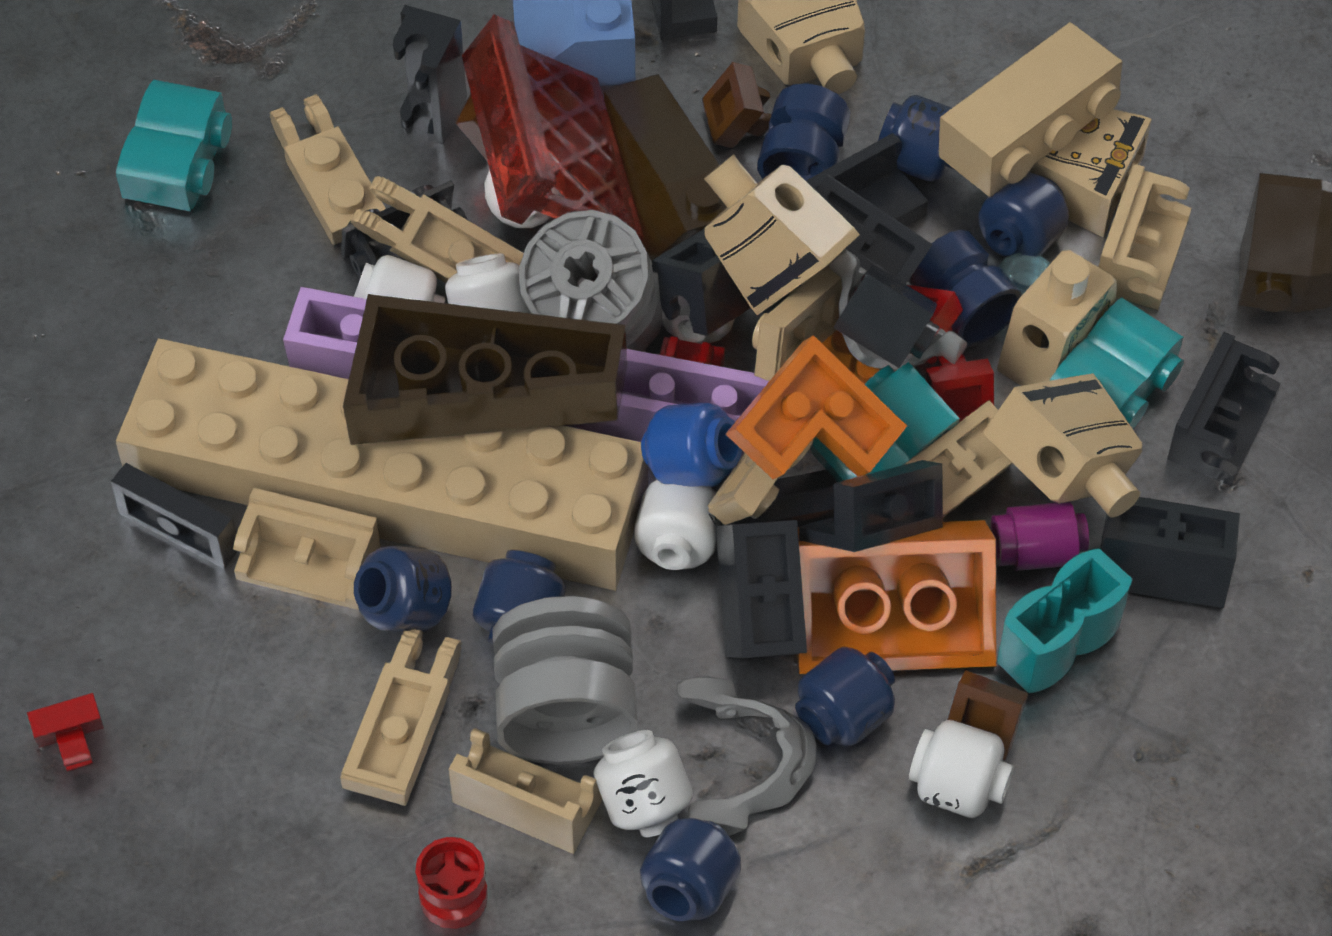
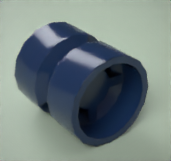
M808 83L793 84L784 88L776 98L769 121V131L765 135L759 154L757 171L761 178L764 179L779 166L786 165L794 169L806 181L837 164L840 154L839 147H843L850 123L851 111L846 101L837 93L819 85Z
M957 230L949 232L931 243L933 245L908 282L912 286L955 291L963 311L952 324V330L967 342V347H972L993 338L1010 323L1014 306L1022 296V293L1000 267L987 265L989 254L969 231Z

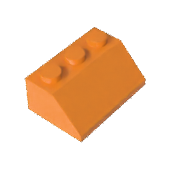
M985 520L943 522L942 528L857 552L799 540L807 653L797 654L800 674L808 673L832 652L841 647L857 649L864 655L874 652L888 664L891 670L997 666L996 539Z

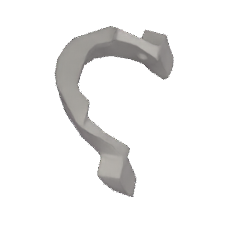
M846 248L829 266L841 278L842 282L839 317L866 273V270L860 266L858 257ZM940 329L920 359L909 353L901 366L909 362L915 367L934 356H943L952 364H955L966 349L967 342L953 331L946 333ZM842 334L849 351L860 362L878 369H882L887 365H890L894 370L899 369Z
M698 677L677 683L678 696L691 703L716 710L718 718L728 719L745 716L772 718L775 727L780 729L776 732V736L783 750V758L777 771L761 785L729 799L691 802L688 806V818L716 823L730 836L748 827V815L789 804L814 770L816 742L809 725L784 709L756 700L739 698L736 695L733 682L727 679Z

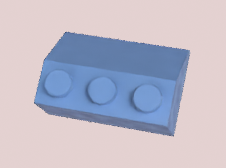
M513 0L519 91L621 85L636 80L635 31L631 0Z

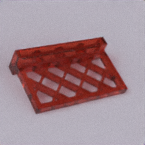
M494 14L462 54V60L501 217L522 225L534 210L555 219L566 213L595 210L608 214L597 203L599 202L611 215L617 216L634 229L639 239L642 240L644 235L598 78L520 45L514 22ZM571 90L580 93L582 101ZM546 92H547L567 113H565V112L546 94ZM538 112H539L548 122H546V121L538 114ZM575 122H577L594 139V141ZM557 131L573 146V148L557 133ZM549 152L559 161V163H557V162L549 155ZM594 169L605 179V181L594 171ZM567 172H569L589 192V194ZM555 187L565 198L553 194L552 188Z

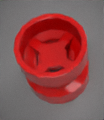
M445 837L434 840L422 850L417 858L415 874L419 887V901L425 916L432 923L442 928L450 929L468 926L480 918L487 906L488 898L485 864L481 852L473 843L457 837Z

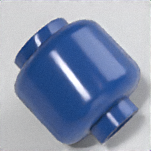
M713 403L667 405L653 415L648 424L647 431L642 437L641 452L643 459L655 478L662 484L688 487L719 485L727 479L741 457L742 450L726 435L735 421L717 404Z

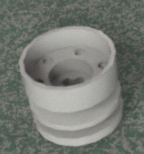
M595 210L566 213L545 224L527 244L519 266L520 293L531 314L626 325L627 349L644 352L658 336L663 323L658 274L653 272L652 262L636 231L617 216ZM597 273L598 277L596 278V280L594 282L591 281V279ZM581 278H584V280L578 286L577 282Z
M577 596L549 597L521 604L500 617L492 628L495 680L500 684L495 690L498 743L509 754L530 762L553 765L586 763L602 759L604 757L602 749L611 741L637 731L635 682L629 677L633 673L630 620L619 608L597 599Z

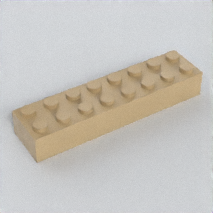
M158 338L116 439L122 467L125 463H128L178 490L248 505L250 502L249 497L253 488L375 517L377 518L379 539L489 563L495 559L505 558L507 551L510 550L529 552L552 561L556 565L554 573L561 579L614 591L617 590L634 534L641 498L648 487V465L642 456L641 442L561 425L350 445L343 410L349 379Z

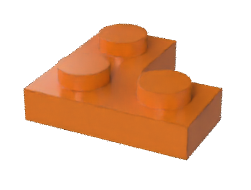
M813 335L798 346L727 431L726 435L772 479L784 475L815 436L859 477L872 471L907 425Z

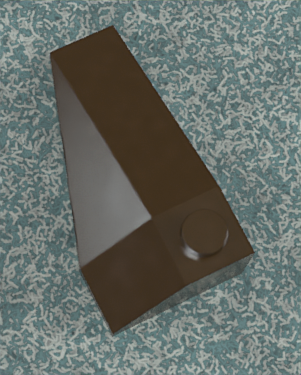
M659 74L603 89L607 214L617 216L636 231L651 262L653 259L705 229L711 221L727 208L704 180L707 175L719 166V163Z
M1259 174L1240 246L1238 306L1256 307L1269 312L1282 310L1303 312L1332 307L1331 182L1322 179Z

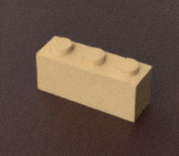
M1069 22L940 117V158L987 196H993L1007 184H1014L1022 180L1032 166L1052 150L1059 151L1066 147L1076 132L1095 118H1104L1115 108L1121 96L1122 60L1073 23Z

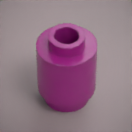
M1070 501L1060 504L1056 502L1008 507L1006 514L993 515L991 518V532L996 539V565L998 567L1012 566L1015 572L1063 567L1069 560L1079 555V552L1088 551L1089 529L1084 513H1075Z

